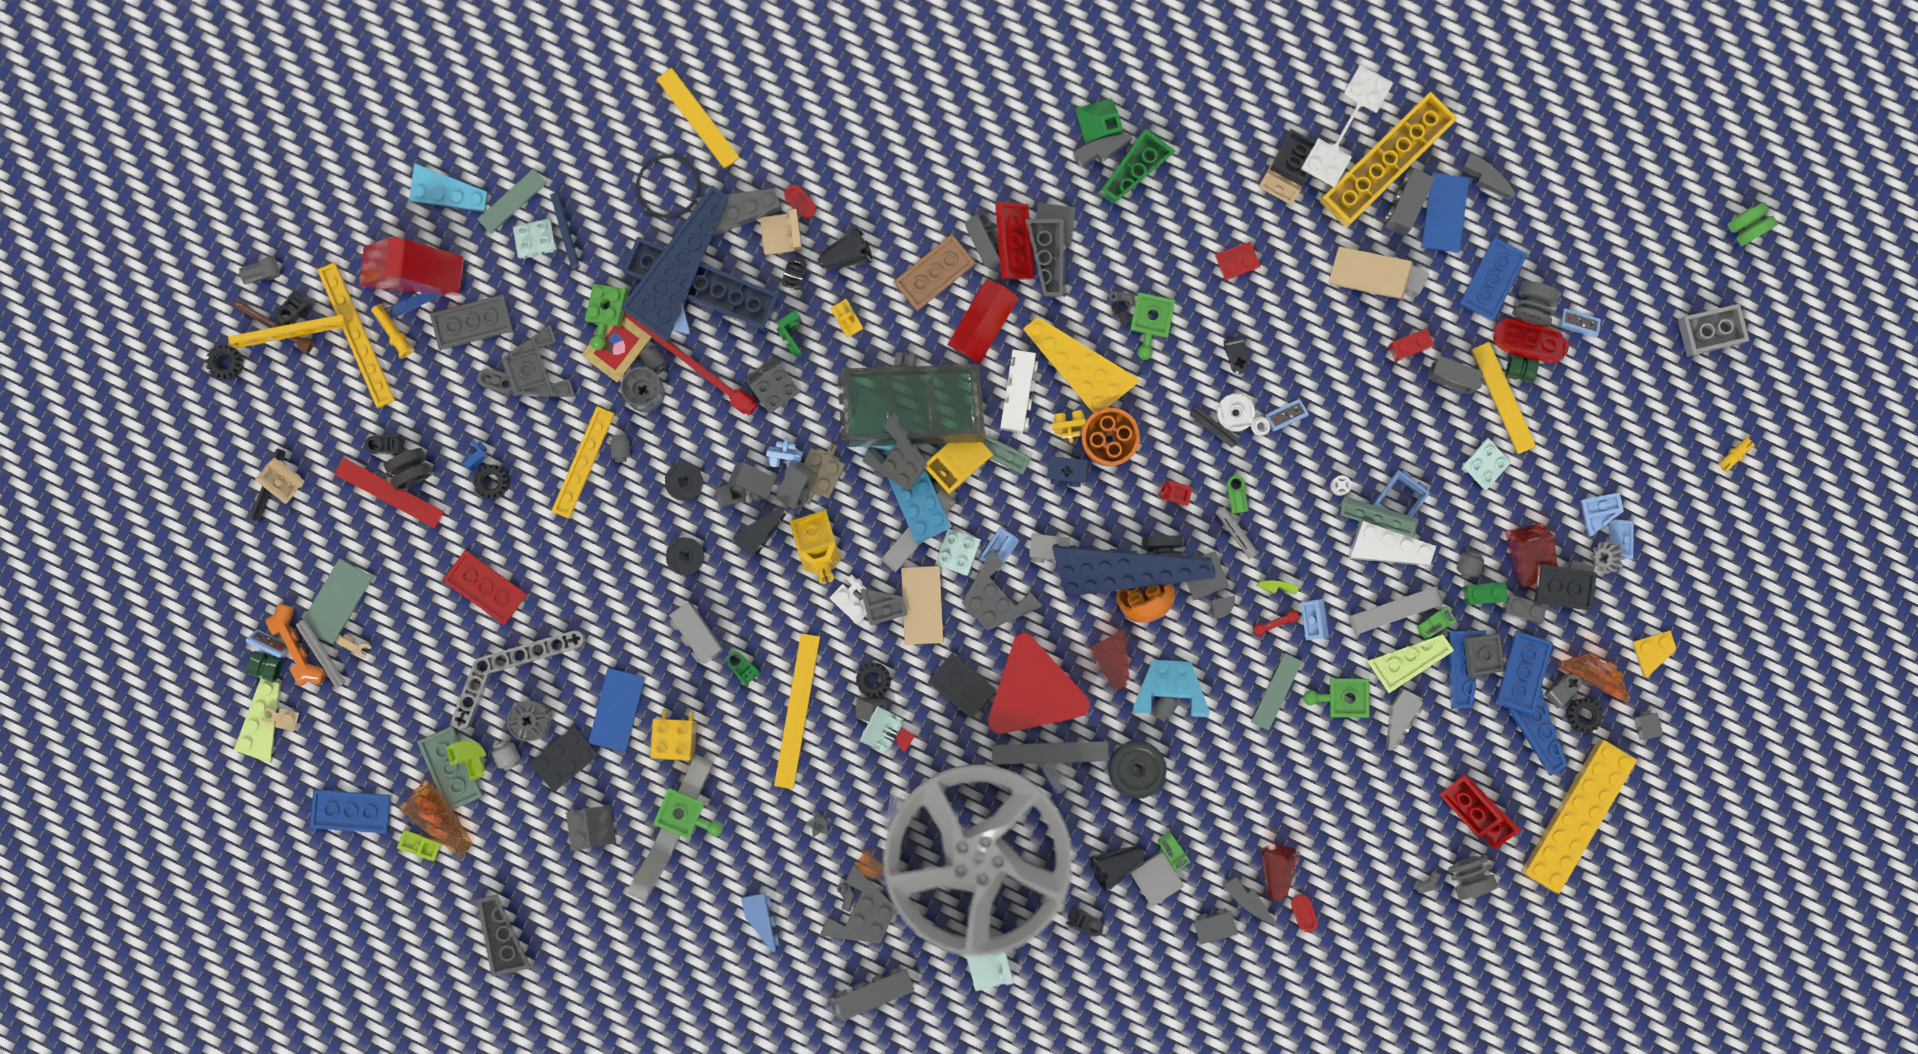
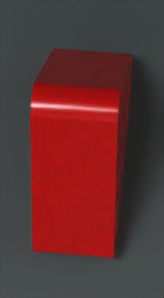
M389 237L363 247L359 285L373 289L459 296L464 257L407 239Z
M1023 633L1016 636L1013 641L988 717V725L993 732L1004 734L1078 718L1088 712L1090 702L1087 696L1029 634Z

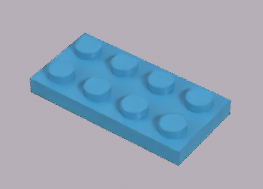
M926 469L914 487L909 491L888 478L917 544L952 527Z

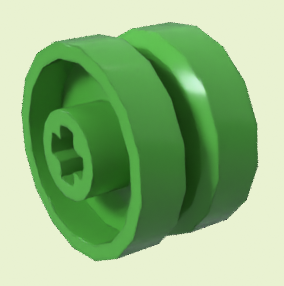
M1765 202L1754 208L1747 209L1739 214L1735 220L1727 224L1732 233H1736L1742 228L1745 229L1736 238L1741 247L1778 225L1774 216H1769L1761 221L1760 217L1769 212Z

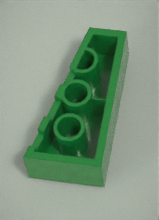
M1144 129L1098 194L1112 204L1116 203L1176 151L1150 131Z

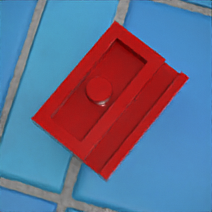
M1251 241L1215 254L1224 281L1261 267Z

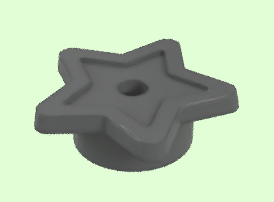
M816 812L814 820L806 823L812 828V836L815 837L820 833L829 835L827 826L831 822V818H823L819 812Z

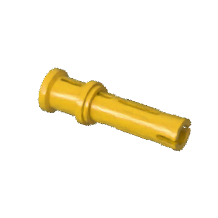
M382 304L374 306L371 311L389 336L390 344L394 345L398 351L399 358L403 359L412 354L415 349L412 346L410 347L405 339V334L399 332Z

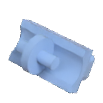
M785 437L784 442L777 441L776 447L769 446L766 456L769 457V466L779 467L780 460L787 459L788 467L790 464L801 461L803 451L795 450L796 444L789 443V438Z

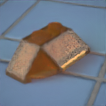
M1594 653L1578 655L1558 661L1555 666L1570 674L1579 676L1581 680L1622 702L1630 700L1622 672L1617 670L1618 667L1613 663L1600 661L1601 657Z

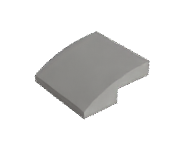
M1163 851L1145 861L1131 873L1151 907L1184 887Z

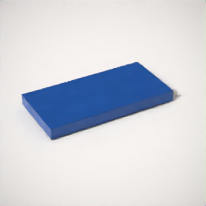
M1432 172L1430 176L1434 177L1435 180L1427 197L1421 248L1459 253L1469 178Z
M1493 237L1459 305L1493 322L1528 254Z
M1515 631L1495 704L1531 716L1534 715L1553 642Z
M607 668L588 743L627 752L646 677Z
M313 789L310 828L388 834L391 795Z

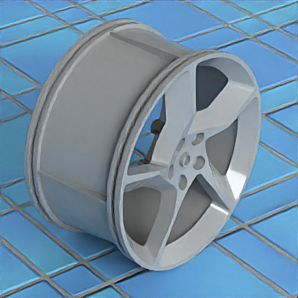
M991 765L958 766L940 772L924 781L907 797L898 810L888 831L885 843L884 873L891 899L901 917L926 941L941 949L961 955L988 956L1000 954L1015 949L1033 939L1057 914L1065 899L1071 879L1072 851L1066 826L1056 807L1039 788L1026 778L1007 769ZM971 781L992 782L1012 789V795L993 817L964 831L960 830L957 819L943 794V790L947 787ZM925 806L941 830L946 866L944 868L901 872L899 855L904 832L919 807ZM1031 806H1035L1040 811L1051 830L1056 849L1055 872L1051 873L1024 862L1000 837ZM1007 874L1047 896L1041 908L1025 923L1006 933L989 936L991 904ZM935 887L974 892L966 937L949 933L930 923L916 910L909 899V895Z

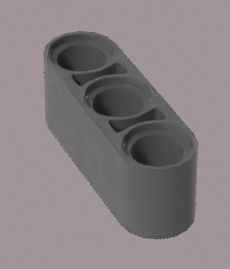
M979 212L967 220L965 226L983 264L988 269H993L1000 264L998 235L988 215L984 212Z

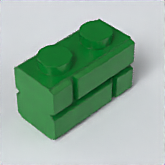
M1506 583L1463 586L1464 604L1477 605L1507 602Z

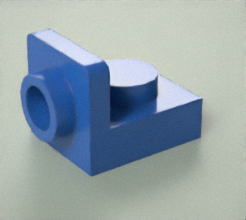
M472 440L470 442L477 450L476 452L469 453L465 457L466 461L463 462L470 471L488 457V454L485 452L488 449L481 441L477 443Z

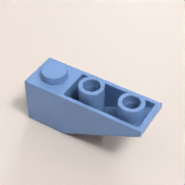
M765 892L742 897L746 920L772 952H775L777 950L776 946H779L778 935H774L773 927H776L774 916H770L769 908H772L770 896L766 897Z

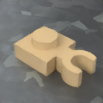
M266 707L264 709L271 713L270 718L262 717L264 722L275 721L274 727L294 731L299 715L298 712L279 708L278 713H275L272 708Z

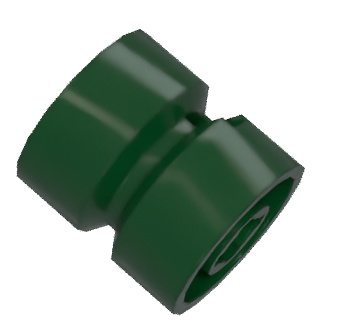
M1511 354L1507 363L1505 377L1514 380L1520 377L1523 382L1533 384L1538 372L1539 360L1531 358L1524 360L1523 356Z
M254 651L247 665V674L255 677L262 675L264 680L275 682L281 672L283 660L274 656L268 658L267 654Z

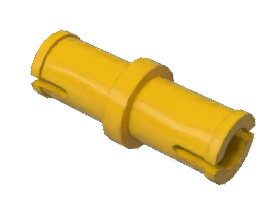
M1745 437L1736 448H1732L1729 451L1730 453L1718 463V466H1722L1721 469L1727 473L1738 461L1741 462L1743 460V456L1755 446L1754 443H1751L1752 441Z

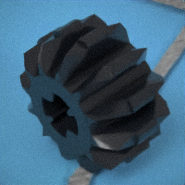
M797 257L789 258L784 271L782 286L791 290L800 289L807 268V262Z

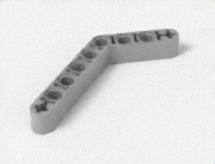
M570 631L476 659L453 714V726L457 729H467L472 725L492 673L579 649L586 643L585 634L579 631ZM575 635L581 639L578 640V644L574 642L567 643L566 641L574 639ZM559 639L562 642V648L555 650L553 644ZM538 645H541L544 649L540 656L535 653V648ZM520 650L525 653V658L522 661L516 658V654ZM500 656H504L506 658V664L504 666H500L498 664V658ZM482 661L488 664V668L484 672L479 668ZM475 679H478L481 683L480 688L477 690L472 686V682ZM468 697H471L474 702L470 708L465 705V700ZM463 709L464 711H470V714L462 712L461 710ZM464 716L463 719L466 720V723L461 724V721H459V717Z
M696 754L678 792L698 799L714 762ZM676 808L674 810V817L682 819L684 817V810ZM661 828L652 849L634 877L627 894L644 902L647 900L668 864L680 835Z

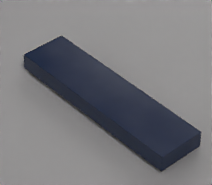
M552 193L550 196L570 266L573 270L579 269L580 264L561 197L558 193Z

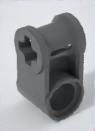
M1565 674L1544 695L1559 709L1581 688L1582 680L1577 675ZM1569 679L1574 680L1572 682L1574 686H1568L1570 684Z

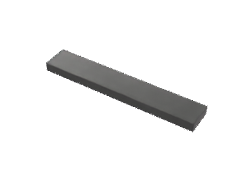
M1108 741L992 745V765L1109 761Z

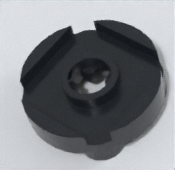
M680 463L672 466L667 471L665 486L668 494L674 499L690 501L696 498L702 491L704 479L699 469L694 465ZM687 477L688 486L684 485L681 487L680 478L684 479Z
M687 537L677 538L667 547L666 563L674 573L683 576L692 575L702 567L705 555L702 546L696 540ZM681 552H689L690 555L688 557L690 559L688 561H681Z

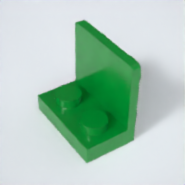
M794 310L776 322L778 325L776 330L783 341L787 339L789 342L787 346L794 357L798 356L801 359L803 357L801 351L787 332L789 330L793 332L801 326L799 324L802 322L801 317Z

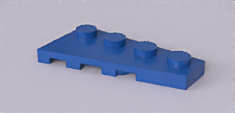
M1487 630L1447 632L1448 643L1454 650L1448 654L1451 709L1472 708L1477 676L1468 677L1464 638L1486 635Z
M1540 690L1533 716L1513 709H1509V712L1548 775L1552 776L1568 765L1560 742L1557 740L1556 730L1551 722L1548 706L1545 705L1543 691Z

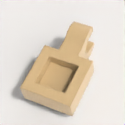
M339 634L335 640L337 644L357 653L362 658H366V655L361 653V649L363 647L371 649L368 643L357 644L354 642L355 638L348 634L344 636Z

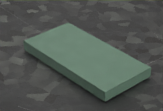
M339 559L303 620L307 621L316 635L331 644H335L337 636L341 634L373 577Z
M450 726L417 741L447 812L483 797L477 780L470 781L465 763L454 766L450 765L446 747L460 742L454 726Z

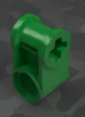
M736 651L731 652L727 656L728 666L746 687L749 686V683L756 676L761 675L758 669L742 653ZM735 654L741 658V662L737 666L730 662L731 657ZM750 671H752V673L745 678V676H746Z

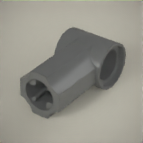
M266 257L259 260V263L239 268L240 278L245 285L263 279L272 280L280 277L275 257Z

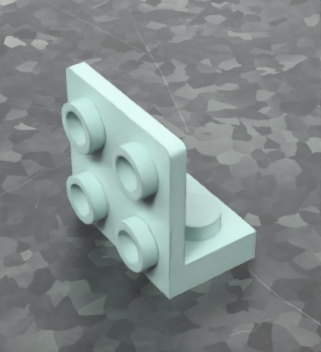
M1006 952L988 956L966 955L976 991L1005 983L1006 985L1013 983Z

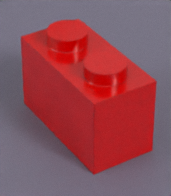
M1425 328L1391 342L1388 347L1395 363L1431 349L1434 343L1428 329Z

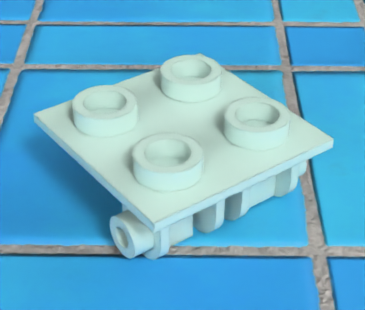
M550 218L513 227L518 258L526 259L532 257L533 254L537 257V253L543 255V252L553 253L554 250H557Z
M1489 438L1481 442L1482 445L1473 451L1474 454L1470 455V458L1466 463L1462 464L1463 467L1461 468L1465 473H1469L1485 491L1511 463Z
M948 529L935 565L968 576L981 539Z
M877 706L866 729L863 731L860 741L886 754L893 743L888 738L895 740L890 734L898 735L892 730L894 729L899 732L903 725V719Z

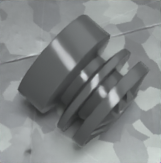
M1523 281L1518 295L1524 300H1517L1515 302L1517 307L1513 308L1512 314L1531 324L1551 325V317L1554 316L1555 312L1549 307H1556L1558 305L1561 295L1560 291L1542 283Z
M636 367L629 370L623 376L620 384L621 393L634 410L642 413L652 412L663 403L665 398L664 385L651 369ZM642 389H643V390H647L648 393H647V394H645V393L642 394V393H641V390H642Z
M522 701L510 709L507 716V727L516 739L521 741H537L544 738L550 732L552 715L543 703L538 701ZM531 717L530 721L532 724L525 725L526 721L524 719Z
M1487 855L1468 857L1448 867L1449 873L1459 872L1451 877L1453 881H1462V883L1455 887L1459 900L1481 896L1498 888L1494 875H1484V872L1491 869L1489 864L1481 866V864L1488 861Z

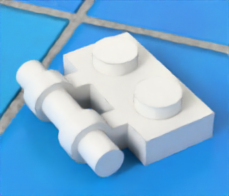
M851 575L847 581L852 586L847 589L842 584L830 599L858 625L867 613L863 599L860 601L853 593L856 590L861 593L860 589L867 588L862 585L863 582L859 578L856 579Z

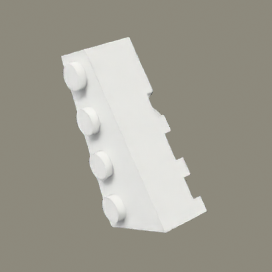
M1013 350L1000 430L1023 433V429L1028 428L1029 418L1026 417V411L1031 410L1032 399H1029V392L1034 391L1035 380H1032V374L1037 372L1038 361H1035L1036 353Z
M1362 521L1359 523L1347 559L1427 566L1431 564L1436 546Z

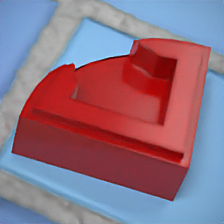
M901 727L899 732H896L898 734L896 735V740L899 747L906 752L915 735Z

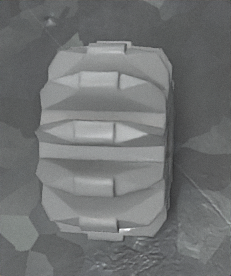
M1612 541L1600 542L1598 547L1593 548L1595 554L1590 557L1595 558L1592 565H1598L1597 571H1604L1605 574H1608L1610 572H1617L1618 567L1623 566L1620 560H1624L1626 557L1621 556L1624 550L1618 549V543H1612Z

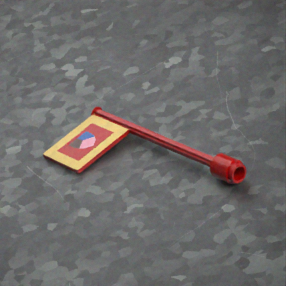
M625 311L621 327L606 325L603 336L606 341L604 348L596 350L589 344L582 353L584 358L618 383L640 352L653 338L727 394L730 399L729 404L743 415L747 414L750 416L758 406L755 399L744 390H733L669 340L668 342L664 341Z

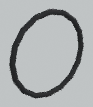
M673 154L659 155L649 160L640 169L636 180V195L641 205L650 214L661 218H676L687 213L696 204V198L700 194V178L695 167L685 158ZM674 158L684 162L692 170L696 178L697 191L693 201L686 209L676 214L663 215L653 211L644 203L640 194V180L643 172L651 163L660 159Z

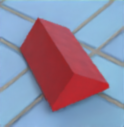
M986 279L947 346L980 365L1019 298L1003 285Z
M1466 774L1459 776L1439 794L1479 839L1483 836L1494 850L1521 831Z

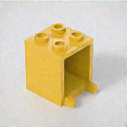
M662 710V719H653L650 758L694 759L697 721H693V711H689L688 721L666 719L667 710Z

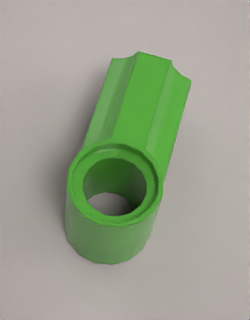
M1239 475L1229 477L1226 481V488L1228 490L1231 513L1248 511L1244 479ZM1233 479H1237L1240 482V487L1237 490L1231 487Z

